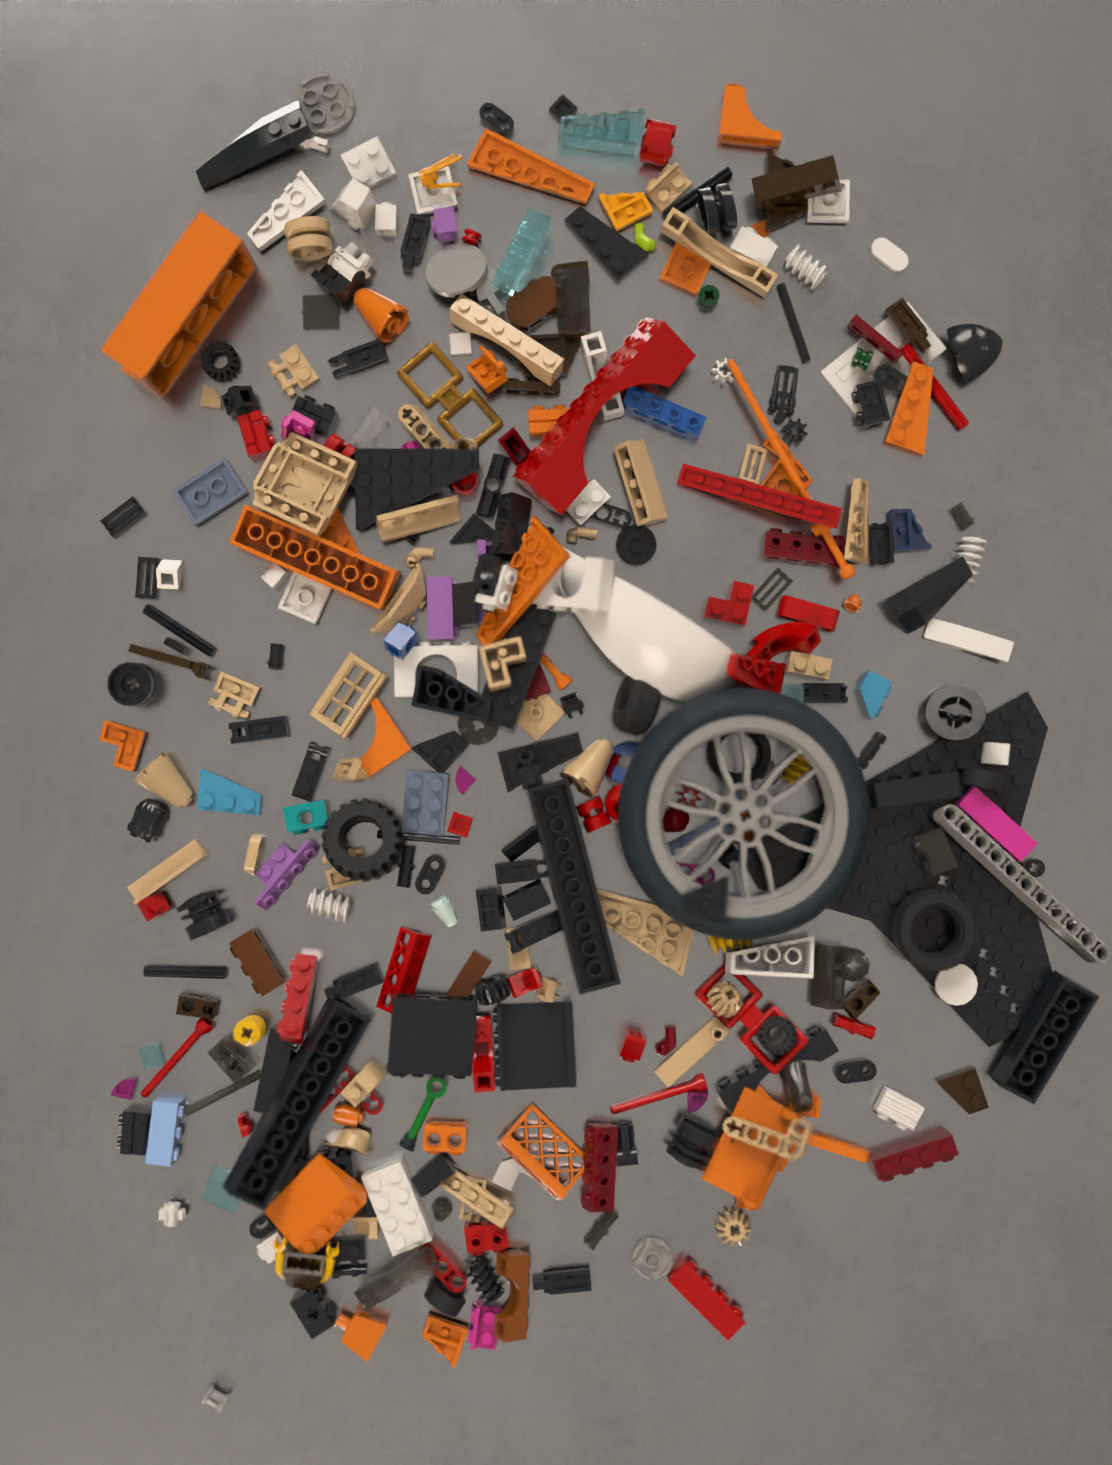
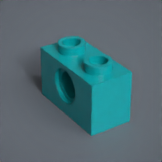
M327 800L283 808L287 832H293L294 835L306 833L305 829L314 828V831L324 830L326 820H330ZM305 812H309L312 815V821L309 824H306L302 819Z

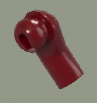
M675 1026L665 1027L666 1038L657 1045V1054L665 1056L676 1047Z

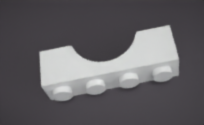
M601 331L581 336V346L592 381L596 378L598 370L609 362ZM620 393L614 395L600 409L603 421L624 416L625 410Z

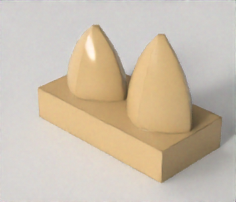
M347 758L339 759L332 778L337 781H364L369 779V775L361 767V760Z

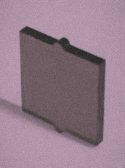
M303 295V310L301 314L303 315L304 330L340 329L339 314H341V310L339 309V301L331 295Z

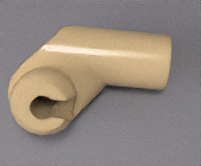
M584 526L570 529L566 533V541L574 544L577 542V537L595 539L597 530Z
M413 548L405 557L406 565L408 567H415L422 558L433 559L434 548Z

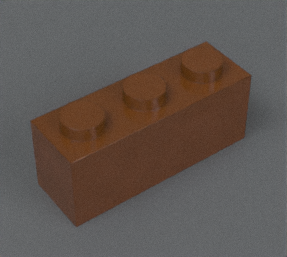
M255 928L229 943L232 955L235 958H239L242 963L241 969L246 976H250L252 979V987L257 994L260 993L261 996H264L287 981Z

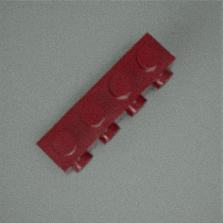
M770 528L769 531L764 533L761 558L840 567L821 534L815 537L813 533H811V536L802 535L803 532L795 530L790 531V533H783L782 529ZM832 535L844 556L846 540H844L843 536Z
M587 1123L584 1132L582 1208L591 1213L614 1212L618 1126L611 1123Z
M944 1130L871 1154L869 1161L874 1176L878 1181L888 1182L899 1174L909 1175L915 1169L921 1167L922 1169L933 1167L934 1163L939 1161H952L954 1156L959 1155L953 1135L948 1130Z

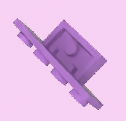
M307 839L297 852L294 853L286 844L281 843L255 874L267 887L254 903L268 910L281 893L288 888L292 880L302 871L309 860L316 855L320 846Z

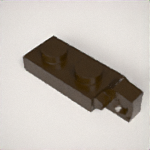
M900 298L885 309L886 315L912 347L916 345L922 354L930 349L932 345L926 339L928 337L926 327L903 298Z

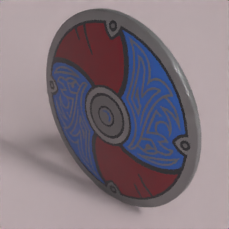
M623 741L612 747L614 753L606 770L605 777L613 785L623 783L628 765L640 745L639 742Z

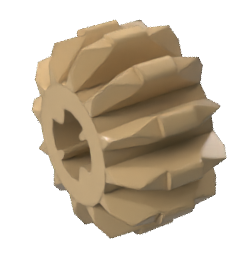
M724 981L711 987L712 989L707 994L709 998L707 1004L712 1006L711 1011L715 1010L717 1012V1017L722 1015L724 1018H727L739 1012L743 1005L741 1001L743 996L738 994L739 989L733 988V983L727 984Z
M734 1209L733 1215H730L727 1210L725 1211L726 1218L719 1216V1220L722 1223L716 1224V1228L720 1230L717 1235L718 1237H723L722 1241L724 1244L730 1241L731 1247H734L735 1241H738L739 1245L742 1246L743 1242L741 1239L749 1240V1236L746 1233L752 1232V1228L748 1226L751 1221L750 1219H745L746 1215L744 1212L738 1215L737 1209ZM736 1224L738 1229L731 1231L730 1227L732 1225L735 1227Z

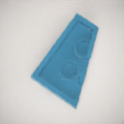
M201 768L197 810L260 815L262 794Z

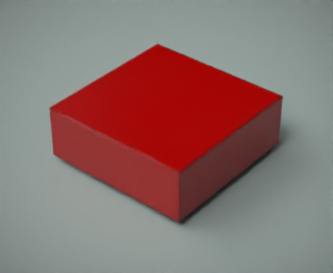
M453 812L447 832L467 838L473 818Z

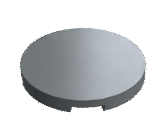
M316 73L305 78L300 83L293 98V102L299 101L312 133L319 136L334 135L345 129L351 122L355 111V100L349 85L344 80L329 73Z
M466 243L452 244L440 249L431 257L426 266V278L430 288L435 293L445 297H456L458 294L474 291L481 285L487 274V263L482 251Z

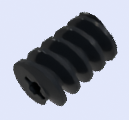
M488 1257L476 1258L463 1267V1270L470 1268L469 1273L466 1275L467 1277L474 1276V1279L470 1282L471 1285L478 1283L474 1291H482V1294L478 1297L479 1300L486 1298L482 1305L484 1307L497 1301L505 1291L504 1287L500 1286V1280L495 1279L497 1277L496 1272H491L493 1267L491 1264H487L489 1262Z

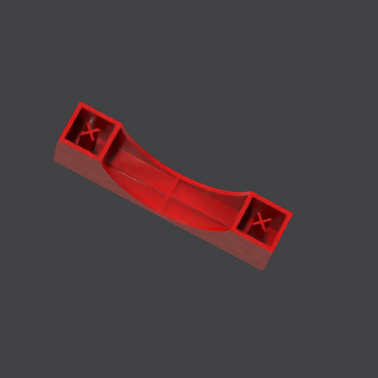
M651 318L641 320L637 324V329L634 333L623 341V346L611 355L607 365L598 370L596 378L584 387L580 397L571 402L569 410L557 419L553 429L544 434L542 442L530 451L526 461L517 466L513 477L545 508L562 515L587 486L588 480L585 475L583 460L585 439L593 419L602 406L614 395L635 385L658 384L670 387L695 358L696 355L665 321Z

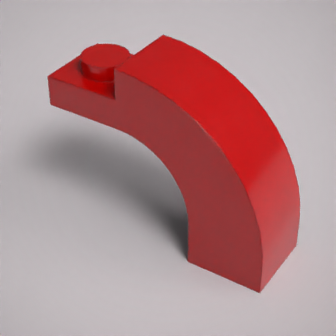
M789 622L771 627L753 639L755 646L747 653V656L769 661L775 655L785 651L795 650L810 654L822 642L817 625L805 622Z
M490 1015L476 1016L472 1069L474 1093L491 1092L496 1089L494 1045Z

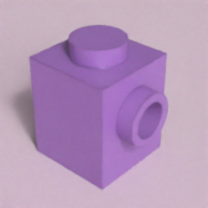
M454 206L433 209L435 221H431L433 234L437 233L438 240L444 242L457 238L458 231Z

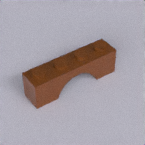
M520 1249L497 1253L496 1273L505 1277L510 1286V1296L506 1306L495 1315L494 1337L504 1343L527 1339L528 1289L530 1287L529 1267L531 1262L529 1254Z

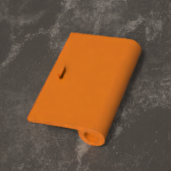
M744 1087L731 1117H741L786 1135L792 1121L803 1118L799 1113L747 1087ZM732 1123L731 1127L734 1130H744V1128L736 1126V1123ZM753 1128L750 1134L753 1140L759 1137V1132L756 1128ZM724 1131L703 1174L702 1180L740 1198V1201L743 1202L742 1206L754 1212L755 1209H760L784 1157L731 1137ZM773 1136L770 1140L772 1147L776 1148L779 1145V1139L776 1136Z

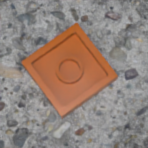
M676 242L659 280L696 297L712 264Z

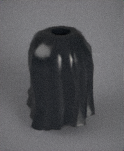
M487 553L478 555V564L475 568L473 583L480 593L486 595L495 594L502 567L506 565L505 561L501 560L500 557L488 555Z
M150 798L141 801L136 806L131 822L127 825L130 835L136 838L140 836L141 840H145L147 843H150L152 838L157 837L158 826L165 815L164 805Z

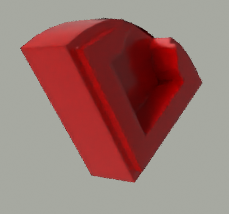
M242 1112L238 1114L237 1119L243 1138L250 1135L253 1128L247 1113Z

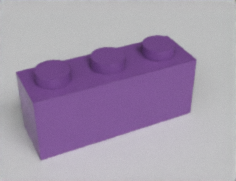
M452 576L427 577L429 641H454L455 635H458V626H453L452 584H457V582H453Z

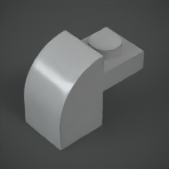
M497 267L487 272L484 281L477 288L476 292L479 305L482 307L486 305L488 311L502 319L506 316L505 310L497 297L508 291V284Z

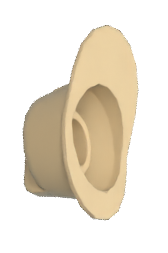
M356 1127L342 1130L333 1144L322 1143L325 1146L353 1150L371 1156L367 1153L370 1138L369 1132Z

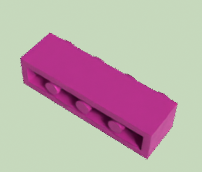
M970 786L954 804L1015 861L1022 862L1038 844L975 786Z

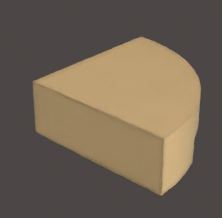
M203 385L200 405L202 407L222 409V401L218 393L213 388Z

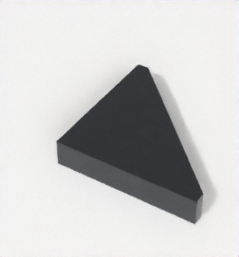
M473 513L449 543L451 545L477 543V540L492 542L495 530Z

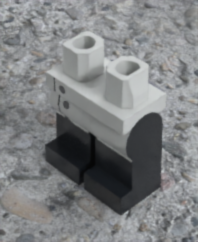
M352 242L345 249L338 246L335 250L336 253L330 256L320 271L315 269L310 275L322 289L342 305H345L362 285L365 278L368 279L371 274L368 272V269L374 262L365 252L356 259L361 250Z

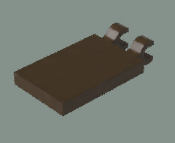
M131 643L128 652L190 669L196 677L204 680H209L210 677L205 676L203 670L205 668H213L211 665L203 662L197 663Z

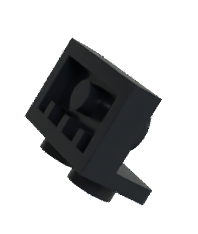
M880 379L858 384L853 388L851 398L853 404H857L859 412H856L858 423L862 424L863 429L870 425L890 420Z

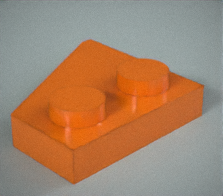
M429 1313L422 1337L428 1343H431L440 1355L443 1354L450 1361V1365L455 1368L469 1327Z

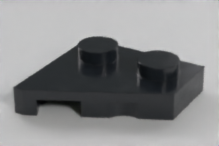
M453 730L414 745L411 749L434 770L444 773L469 743Z

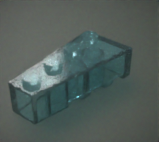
M638 109V112H628V110L616 114L603 112L593 116L588 114L561 116L557 148L639 159L646 109Z
M529 206L490 285L513 296L515 291L520 292L525 282L521 279L524 272L529 274L534 264L531 259L534 254L538 256L543 246L540 243L542 237H547L553 227L549 224L552 217Z

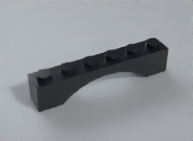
M817 1026L808 1032V1043L788 1063L803 1060L822 1062L839 1052L827 1029ZM773 1054L769 1059L775 1064L784 1054ZM759 1060L754 1063L755 1066L751 1069H742L736 1073L737 1077L732 1080L725 1079L718 1084L719 1087L716 1088V1091L729 1114L733 1113L744 1087L754 1091L764 1077L770 1073Z

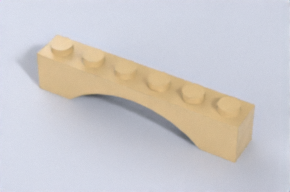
M674 207L660 228V232L763 298L778 276L777 273L763 264L746 258L726 247L701 229L691 218Z
M461 294L449 308L451 323L467 333L481 335L501 345L518 358L535 377L549 386H552L563 372L564 359L465 295Z

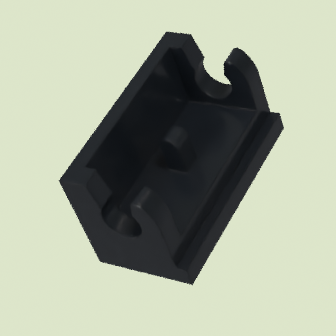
M892 521L882 524L872 523L869 525V567L890 566L895 563Z
M803 683V703L846 704L848 703V697L846 696V689L848 687L845 683Z
M540 878L503 895L504 903L513 921L551 904Z
M496 886L476 890L481 932L506 928L502 887Z

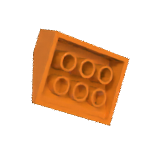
M318 1153L279 1192L263 1212L294 1248L301 1253L314 1255L366 1204L367 1191L363 1185Z

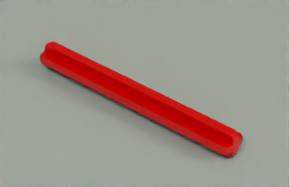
M909 343L900 348L904 353L903 357L910 366L912 362L925 365ZM933 375L931 393L960 430L965 428L969 424L968 419Z

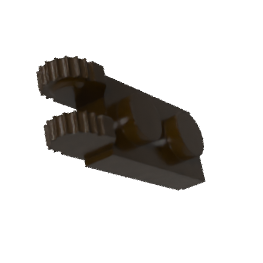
M508 378V381L503 383V394L552 397L560 394L561 385L557 380L552 386H549L538 379L520 381L517 378Z

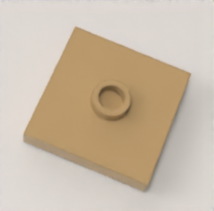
M545 694L539 696L537 700L532 699L525 702L517 724L537 742L565 713Z

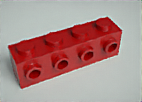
M296 953L295 959L290 961L289 971L292 974L291 979L286 981L285 992H288L287 999L282 1001L281 1012L284 1013L282 1021L279 1020L277 1025V1033H279L282 1041L303 1044L318 967L317 956Z

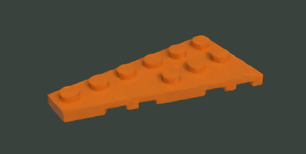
M533 515L530 519L532 524L528 532L524 533L521 538L523 543L519 551L514 553L509 564L510 567L518 570L507 611L495 608L494 612H486L476 634L484 646L497 643L502 639L571 557L543 523Z

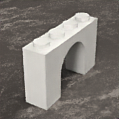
M585 557L583 582L579 591L572 597H568L562 589L561 568L531 604H537L538 609L548 610L549 606H554V610L566 611V607H569L571 612L583 613L584 609H588V614L601 615V611H610L615 560Z
M472 641L461 642V645H453V642H440V646H432V642H421L420 646H414L403 660L394 656V690L396 698L413 697L419 665L432 656H443L451 660L457 671V680L479 693L478 646L474 645Z

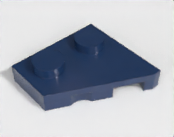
M911 508L891 509L888 511L889 521H892L894 552L932 549L931 543L926 541L922 533L923 529L917 523Z

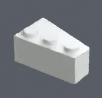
M352 178L341 191L330 211L348 221L347 224L355 230L360 228L365 231L376 211L371 189Z

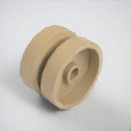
M307 216L292 219L284 225L285 236L289 240L286 245L287 254L290 258L296 260H316L325 258L333 253L332 240L328 237L331 234L329 220L323 217Z

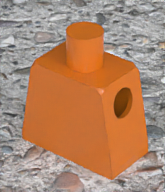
M356 1309L352 1318L340 1313L334 1325L345 1330L341 1342L364 1361L368 1362L387 1327L388 1319Z

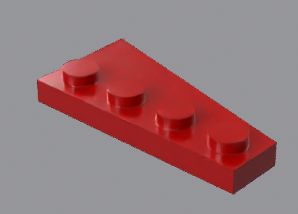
M730 654L726 675L749 689H763L781 694L786 664L740 654Z

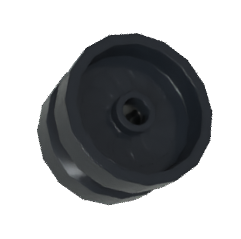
M728 183L716 185L714 193L710 187L697 191L699 213L706 233L709 235L719 233L721 226L726 231L737 228V211Z

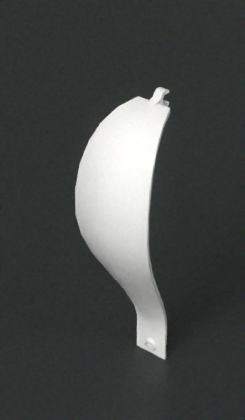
M566 549L571 557L562 567L561 586L564 593L568 597H572L579 591L582 585L585 559ZM613 575L610 611H601V615L588 614V609H584L583 613L574 612L593 641L616 666L633 679L647 682L669 698L687 703L699 696L733 689L738 684L742 685L726 675L730 654H736L734 651L669 606Z

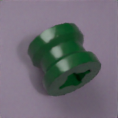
M713 285L702 287L698 295L700 307L706 310L713 309L719 300V290Z
M857 346L850 367H860L862 371L866 372L873 352L863 351L862 348Z

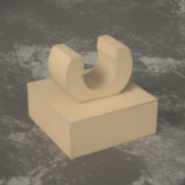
M541 977L542 987L537 989L535 997L545 1002L553 1003V999L557 1000L560 997L555 995L556 988H562V985L549 978Z

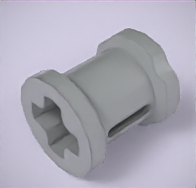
M211 1385L202 1403L205 1404L207 1402L217 1408V1411L220 1413L230 1395L228 1393L226 1395L214 1388V1385Z

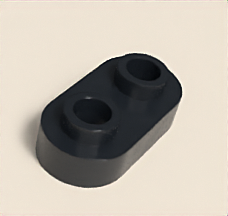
M431 855L425 860L415 881V888L419 893L427 895L435 890L446 866L445 860L441 856ZM433 861L439 863L437 869L432 868L431 864ZM423 880H428L430 886L424 887L422 885Z
M869 1059L843 1061L834 1068L836 1079L843 1084L870 1081L877 1073L875 1064ZM865 1067L870 1069L868 1074L863 1073ZM844 1070H849L847 1077L842 1076Z

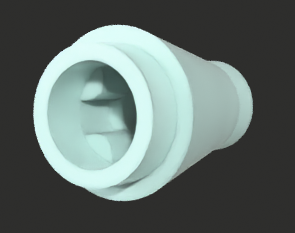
M445 895L431 903L433 912L446 924L447 928L458 922L450 899H447Z

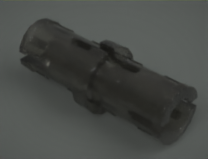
M615 1211L606 1212L599 1222H595L593 1225L594 1229L583 1241L584 1244L594 1250L603 1236L608 1235V1230L616 1219L619 1218V1215Z

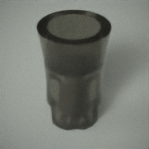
M801 1061L787 1063L778 1074L785 1086L789 1101L792 1103L795 1112L809 1111L814 1104L806 1064Z

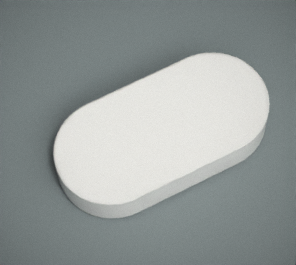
M878 238L872 243L870 248L871 255L889 270L898 273L906 268L908 265L907 254L888 239Z

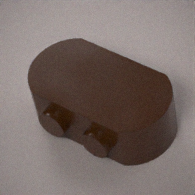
M542 276L539 279L534 278L530 280L526 288L521 291L518 289L509 296L510 298L506 303V316L510 325L521 332H528L562 308L563 288L561 284L550 276Z

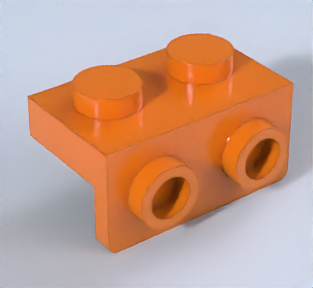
M482 345L479 347L482 356L465 367L475 381L487 393H490L508 381L505 373L507 368L501 360L497 361L491 349L487 350Z

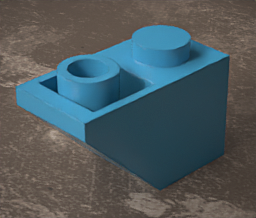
M870 670L865 672L857 692L865 716L871 720L875 716L878 717L883 709L881 703L884 698H888L892 691V687H890L892 681Z

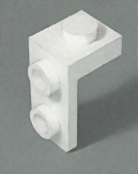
M503 565L494 597L477 593L475 602L483 604L482 608L494 612L495 608L507 611L514 584L517 580L518 570Z

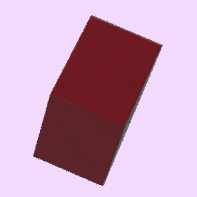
M514 427L497 440L500 449L511 459L516 468L529 457L530 449Z

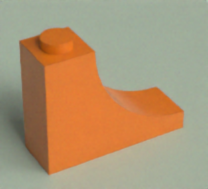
M739 84L725 85L718 141L779 148L782 132L767 128L754 117L747 104L746 87H741Z
M377 697L370 702L376 717L375 737L367 752L359 758L362 761L361 767L367 772L369 777H373L412 751L411 746Z

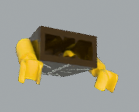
M278 1236L275 1238L273 1243V1249L277 1251L275 1253V1271L277 1275L285 1280L288 1287L300 1288L301 1290H316L320 1283H324L331 1278L336 1260L334 1257L339 1253V1242H337L336 1248H330V1241L327 1242L326 1253L328 1257H325L323 1255L283 1252L288 1243L287 1238L284 1237L283 1243L278 1242Z

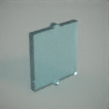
M216 1166L210 1180L206 1181L207 1186L201 1199L234 1214L239 1202L242 1200L229 1195L222 1186L229 1172Z

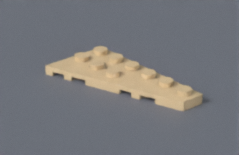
M597 889L606 927L683 977L695 931L669 917L656 904Z

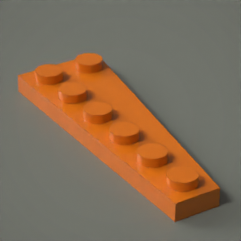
M485 128L467 163V167L583 204L587 203L595 188L594 182Z

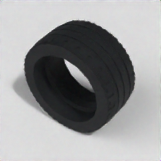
M746 732L745 734L750 735L759 747L758 762L750 770V782H753L762 776L768 768L771 759V747L765 734ZM730 734L720 736V742ZM711 739L707 749L708 762L713 772L720 779L724 780L718 766L714 740ZM728 770L733 783L741 782L742 773L737 774Z

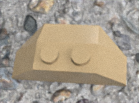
M416 564L370 629L372 633L376 635L391 632L398 622L411 626L416 619L414 617L418 609L422 611L426 606L427 589L421 564Z

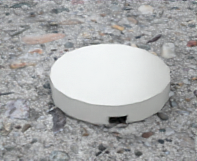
M958 964V966L952 969L938 971L934 985L936 993L943 1001L957 1006L972 1000L976 994L978 983L974 972L964 964Z

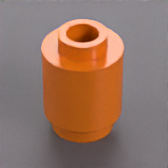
M342 1103L341 1105H335L333 1122H337L338 1125L356 1128L358 1124L363 1123L364 1111H361L360 1106L355 1108L353 1105Z

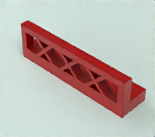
M400 927L376 1007L392 1013L391 1000L389 1006L384 1005L388 995L391 998L392 993L414 994L431 939L430 935ZM406 934L410 935L407 945L404 944ZM402 954L403 961L402 964L399 965L398 958ZM396 974V984L393 985L392 978Z

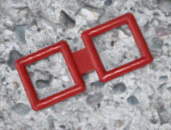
M724 963L696 991L695 996L726 1028L731 1029L740 1020L748 1028L740 1038L741 1043L775 1075L808 1043V1037L793 1023L796 1028L798 1041L790 1051L785 1053L774 1064L750 1039L759 1031L761 1024L766 1019L772 1016L787 1017L776 1006H771L763 1014L755 1006L763 997V993L745 975L733 974L753 995L734 1016L724 1018L720 1015L717 1017V1012L715 1010L711 1011L712 1006L707 1004L709 998L705 994L725 975Z

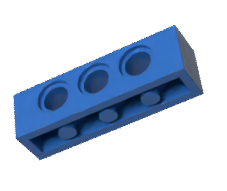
M636 386L629 387L623 400L625 411L697 441L707 418L704 415Z

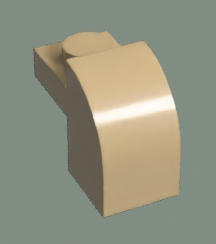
M371 1058L340 1094L356 1108L387 1072Z

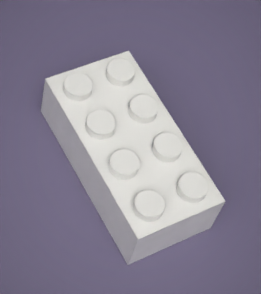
M403 1156L365 1171L361 1178L392 1255L396 1256L432 1241L434 1232L415 1185L411 1180L412 1178Z

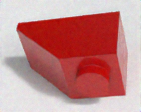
M624 1029L619 1049V1056L623 1057L622 1060L634 1063L635 1060L640 1061L647 1042L645 1033Z

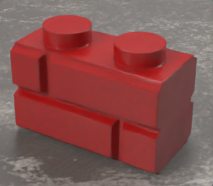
M261 410L238 416L237 420L248 457L254 460L268 456L272 447L276 444L274 435H270L268 427H271L268 415H264Z

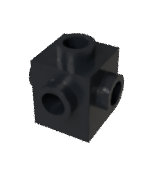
M251 385L232 386L228 388V392L221 396L228 416L236 415L238 417L249 414L248 411L258 405Z

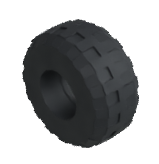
M629 675L626 676L620 685L614 703L613 722L616 727L623 732L633 735L647 732L657 716L662 694L647 682L635 680Z

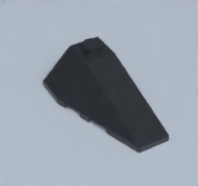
M962 556L886 600L906 631L911 633L926 625L969 580L973 573Z
M419 665L411 706L489 722L493 701L441 669Z

